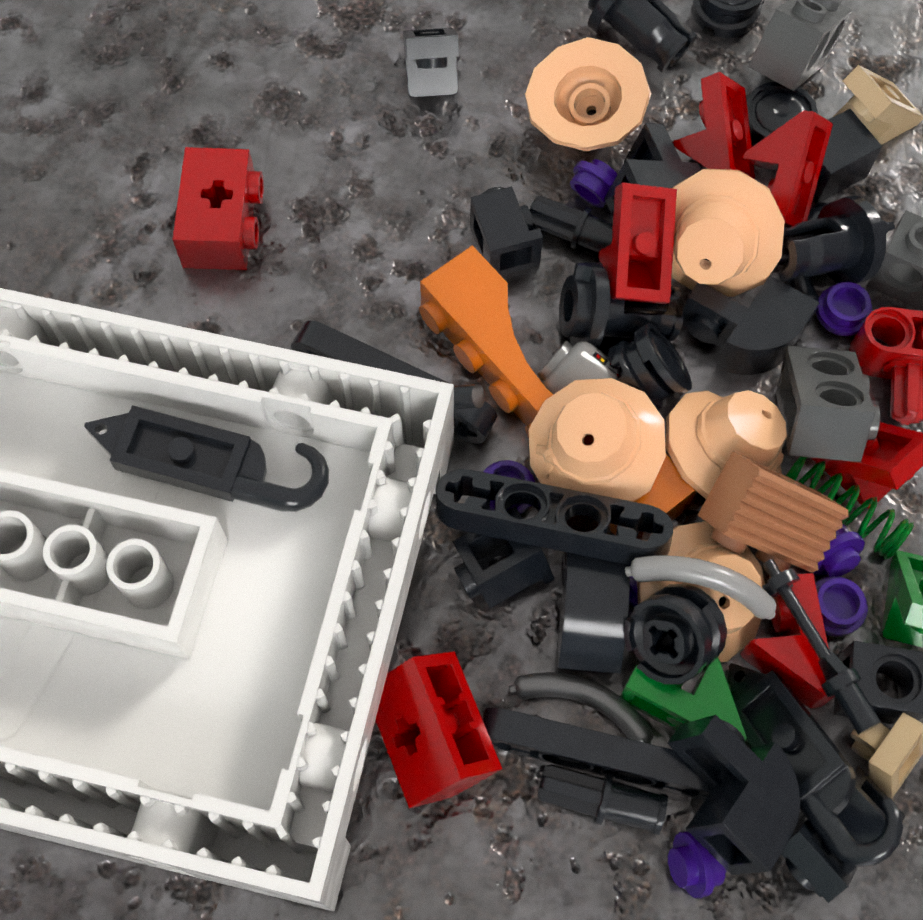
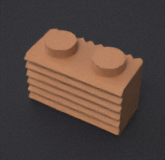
M732 451L697 516L714 528L710 535L714 541L736 553L743 554L749 545L758 549L755 554L756 558L764 563L773 559L781 572L795 565L813 573L818 570V562L824 560V552L830 549V541L836 539V531L842 528V520L848 518V509L819 491Z

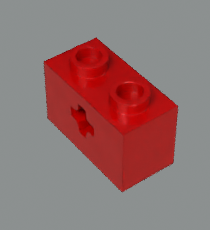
M185 147L172 238L183 268L247 270L249 250H257L259 241L258 219L253 217L254 204H262L264 195L263 174L261 171H254L249 149Z
M455 651L411 657L387 673L376 716V723L409 809L452 798L502 770Z

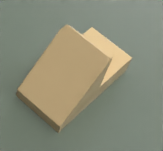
M860 65L843 80L854 96L833 116L835 117L851 109L881 145L917 126L923 120V115L893 82Z

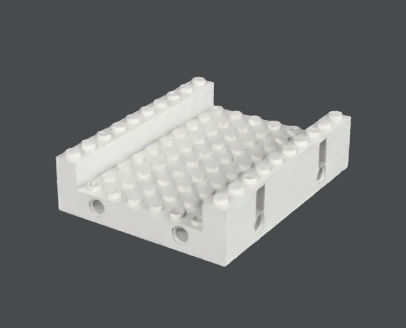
M0 288V829L335 911L351 848L350 843L345 838L433 494H436L438 481L446 474L454 444V385ZM134 405L250 436L253 441L261 446L265 454L267 468L265 481L289 488L301 487L311 478V464L306 458L295 451L298 443H305L316 448L325 457L329 468V484L323 496L311 507L297 512L277 511L236 499L231 502L115 470L109 461L111 456L87 432L84 424L129 413L131 406ZM107 429L101 430L99 434L106 433Z

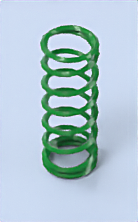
M800 456L786 476L796 480L807 457ZM825 461L815 464L798 482L804 484L816 472L809 486L815 489L825 469ZM842 473L833 475L817 491L823 494L834 483L828 495V498L833 500L843 480ZM853 485L835 501L841 504L852 494L846 506L848 515L858 498L860 485ZM871 497L848 518L843 519L842 524L848 526L870 505L857 531L862 539H864L888 517L873 549L874 553L879 552V556H884V560L890 559L911 533L914 523H909L908 519L902 520L895 530L885 538L894 521L895 509H888L867 527L878 504L877 497Z

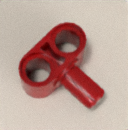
M880 307L872 311L865 319L851 342L849 351L856 352L862 374L891 379V418L901 425L921 423L923 421V311ZM874 338L884 341L889 347L881 345Z

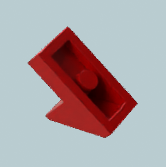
M721 72L702 78L703 100L699 104V113L706 129L672 141L674 147L708 169L740 170L755 179L754 165L741 159L742 154L752 147L745 87Z
M803 110L741 156V159L757 167L777 170L775 178L769 182L767 187L770 189L785 220L784 227L788 228L808 219L833 127L832 122L814 111Z
M621 183L615 187L612 244L599 251L600 263L604 265L608 274L612 299L659 304L670 303L677 189L631 183Z
M880 422L875 440H867L861 462L810 458L816 463L825 461L824 471L831 477L836 473H842L843 480L840 486L846 491L853 485H860V493L856 501L861 505L871 497H877L879 502L890 490H898L923 466V433Z
M797 574L800 581L793 583L791 589L828 647L814 574ZM781 595L775 596L773 599L776 602V615L771 620L775 631L783 632V636L753 639L744 647L740 655L761 673L767 674L773 670L780 675L800 701L808 708L822 707L835 696L828 698L821 687L826 680L818 663L820 659Z

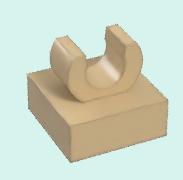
M903 712L891 730L880 723L860 735L857 734L855 729L851 733V737L856 740L852 745V750L869 761V777L889 798H893L923 755V723Z

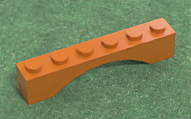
M472 245L420 281L421 306L419 307V312L426 325L435 334L443 332L453 343L455 355L464 368L470 373L478 371L487 381L490 394L497 405L506 413L513 411L526 425L525 431L529 438L528 429L544 401L553 394L543 385L528 365L514 336L508 309V283ZM592 435L585 436L584 444L586 446L592 445L594 437ZM666 454L651 490L634 502L659 508L673 521L682 514L686 505L691 504L696 490L681 478L672 459ZM610 524V531L615 536L617 525ZM639 531L636 538L648 541L651 534Z

